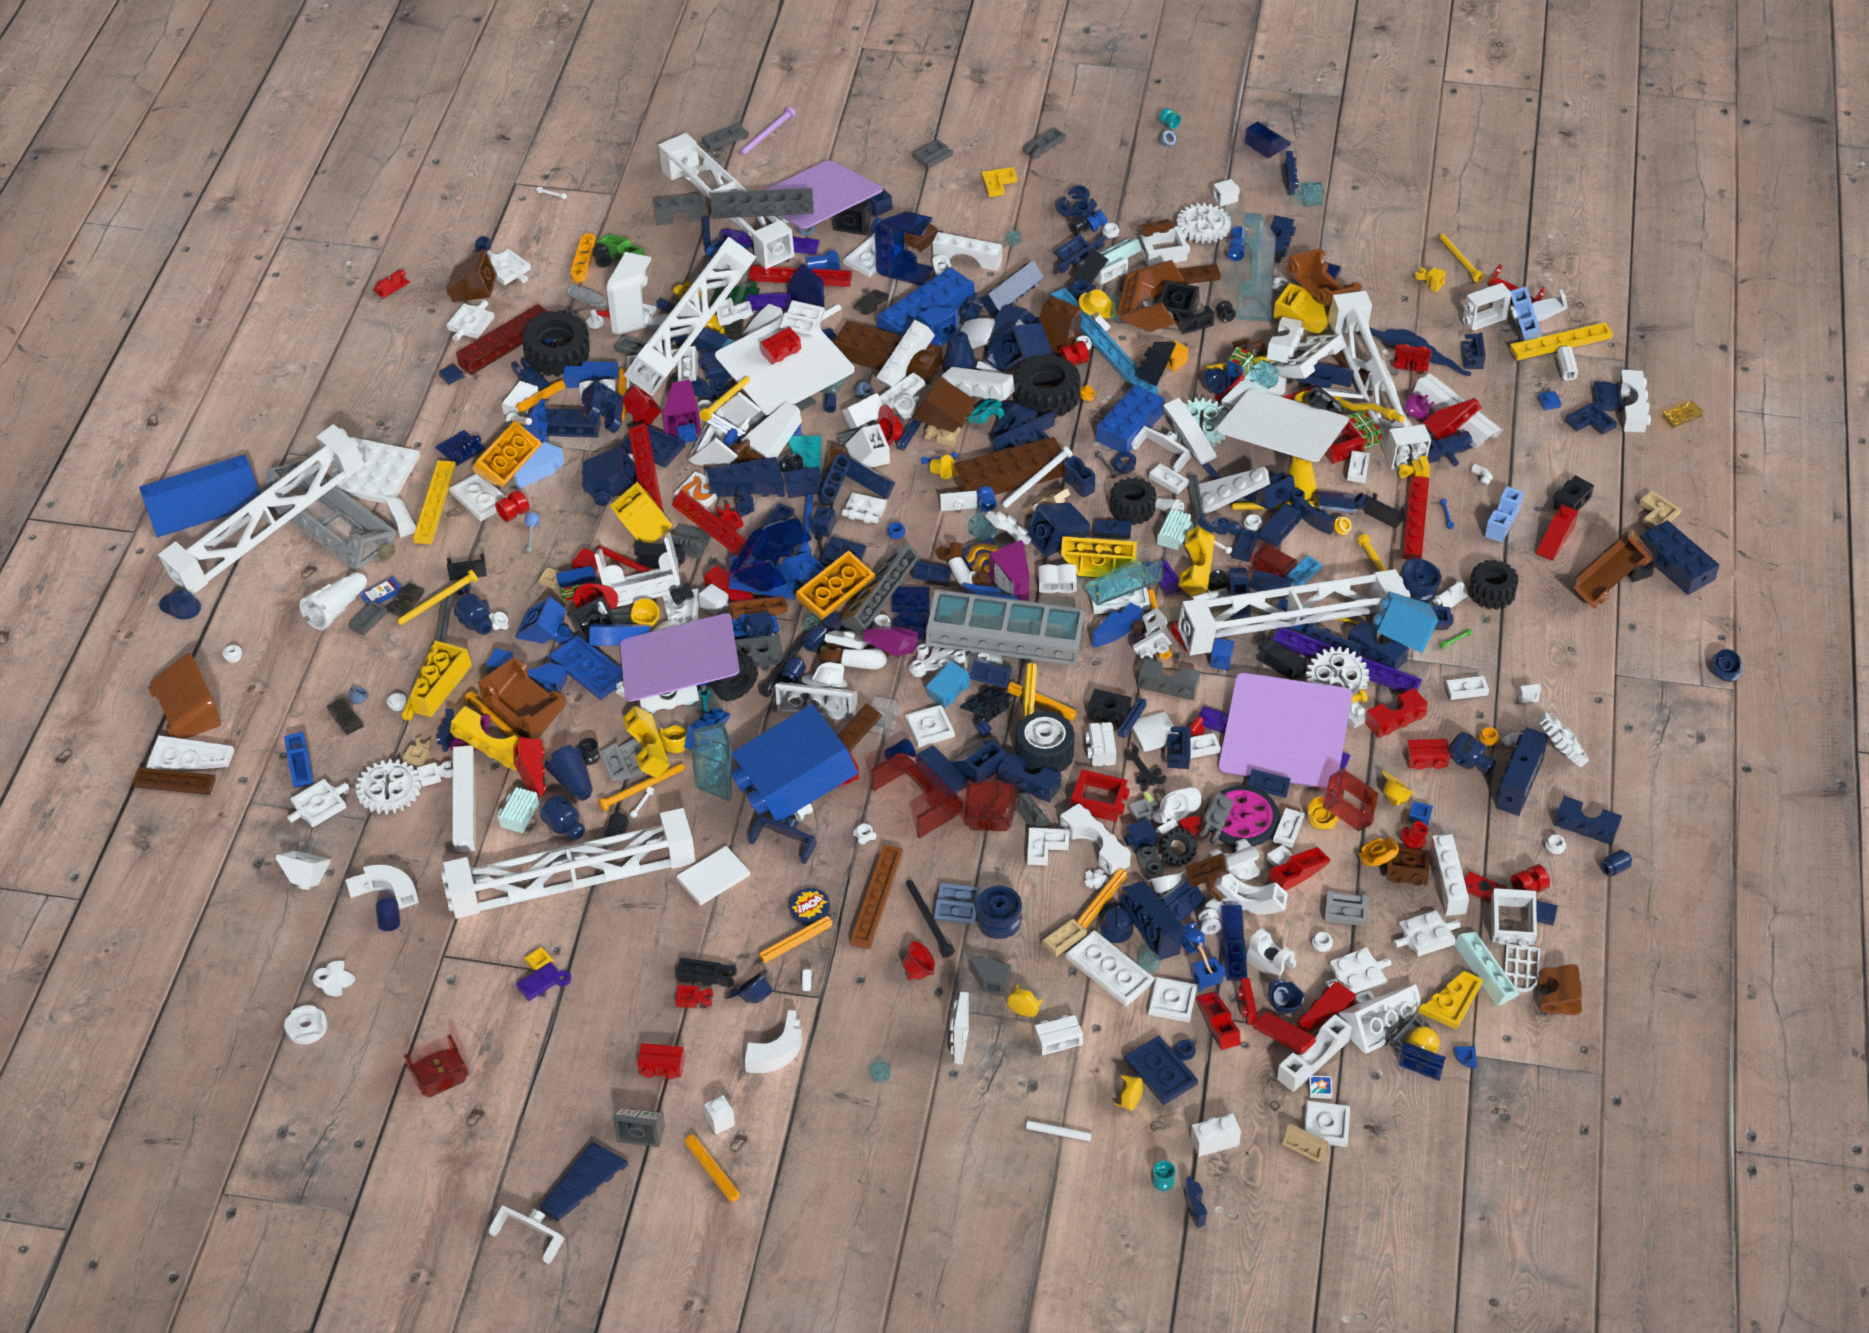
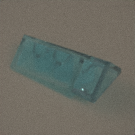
M1152 560L1144 563L1143 561L1127 562L1082 585V589L1098 606L1163 581L1162 560Z
M722 722L696 728L694 731L695 746L691 749L695 786L730 802L732 799L731 742L725 724Z

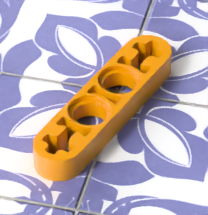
M586 233L580 238L570 270L571 280L574 282H583L586 279L593 257L592 249L596 246L594 234Z

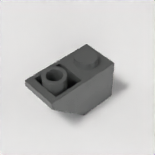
M970 955V971L983 992L1003 997L1011 977V965L1002 961L986 959L983 956Z

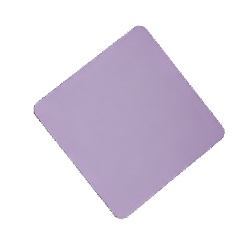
M831 160L824 161L766 189L813 188L814 214L780 216L802 229L809 228L883 191L881 186Z
M728 613L629 637L620 642L624 694L626 701L629 702L731 677L740 671L732 617Z
M1248 673L1239 674L1235 681L1219 762L1220 771L1250 777L1251 770L1257 769L1291 778L1290 783L1326 789L1334 788L1338 781L1352 691L1348 688Z

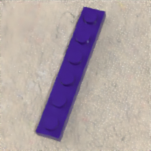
M721 230L718 240L726 241L730 237L737 243L749 245V248H754L753 241L744 231ZM792 236L794 253L817 255L820 240Z

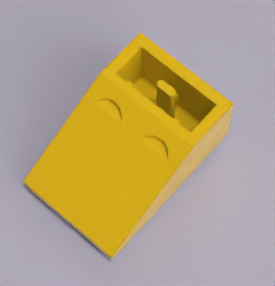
M1289 283L1275 302L1273 319L1280 321L1282 317L1301 320L1303 321L1302 327H1304V330L1321 335L1329 324L1330 308L1322 305L1305 288Z
M638 482L610 505L611 509L637 541L640 539L643 542L654 543L673 526L649 493Z

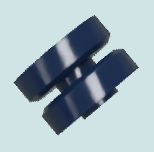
M1410 559L1403 564L1399 573L1406 590L1410 593V598L1425 603L1433 600L1442 579L1439 569L1434 564L1423 559Z
M992 886L985 889L979 895L977 900V926L983 934L994 939H1006L1013 936L1020 929L1022 923V902L1016 891L1006 886Z

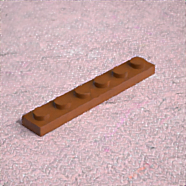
M883 845L850 939V945L871 949L903 855V848Z

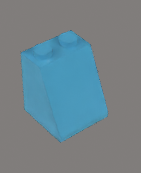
M1388 591L1386 597H1383L1381 608L1373 618V625L1378 633L1421 653L1424 652L1438 622V618L1430 604Z

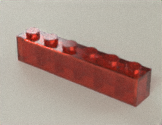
M537 304L456 352L458 366L469 375H473L523 345L522 334L526 324L533 317H538V314H545L548 311Z

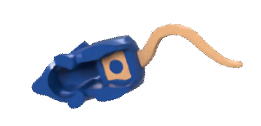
M1196 922L1184 924L1185 932L1182 943L1184 950L1189 954L1200 951L1207 969L1212 974L1213 972L1203 951L1205 946L1204 933L1194 928L1197 925Z

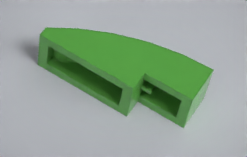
M608 233L596 241L597 245H606L610 255L618 261L622 259L625 252L645 256L642 247L631 245L629 238Z

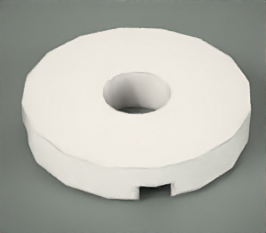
M305 1005L291 1011V1015L285 1019L284 1029L291 1041L298 1044H310L324 1035L328 1022L322 1010L312 1005ZM311 1022L308 1027H301L302 1023Z

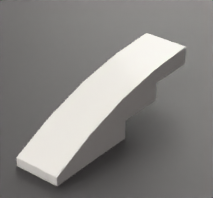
M1180 398L1165 404L1164 411L1172 419L1173 426L1182 436L1183 443L1197 461L1203 465L1217 458L1205 434Z

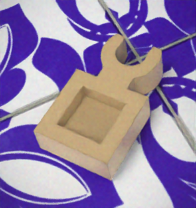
M418 737L416 739V746L410 745L405 752L403 763L406 761L407 764L422 766L429 756L431 740L423 744L421 743V738Z

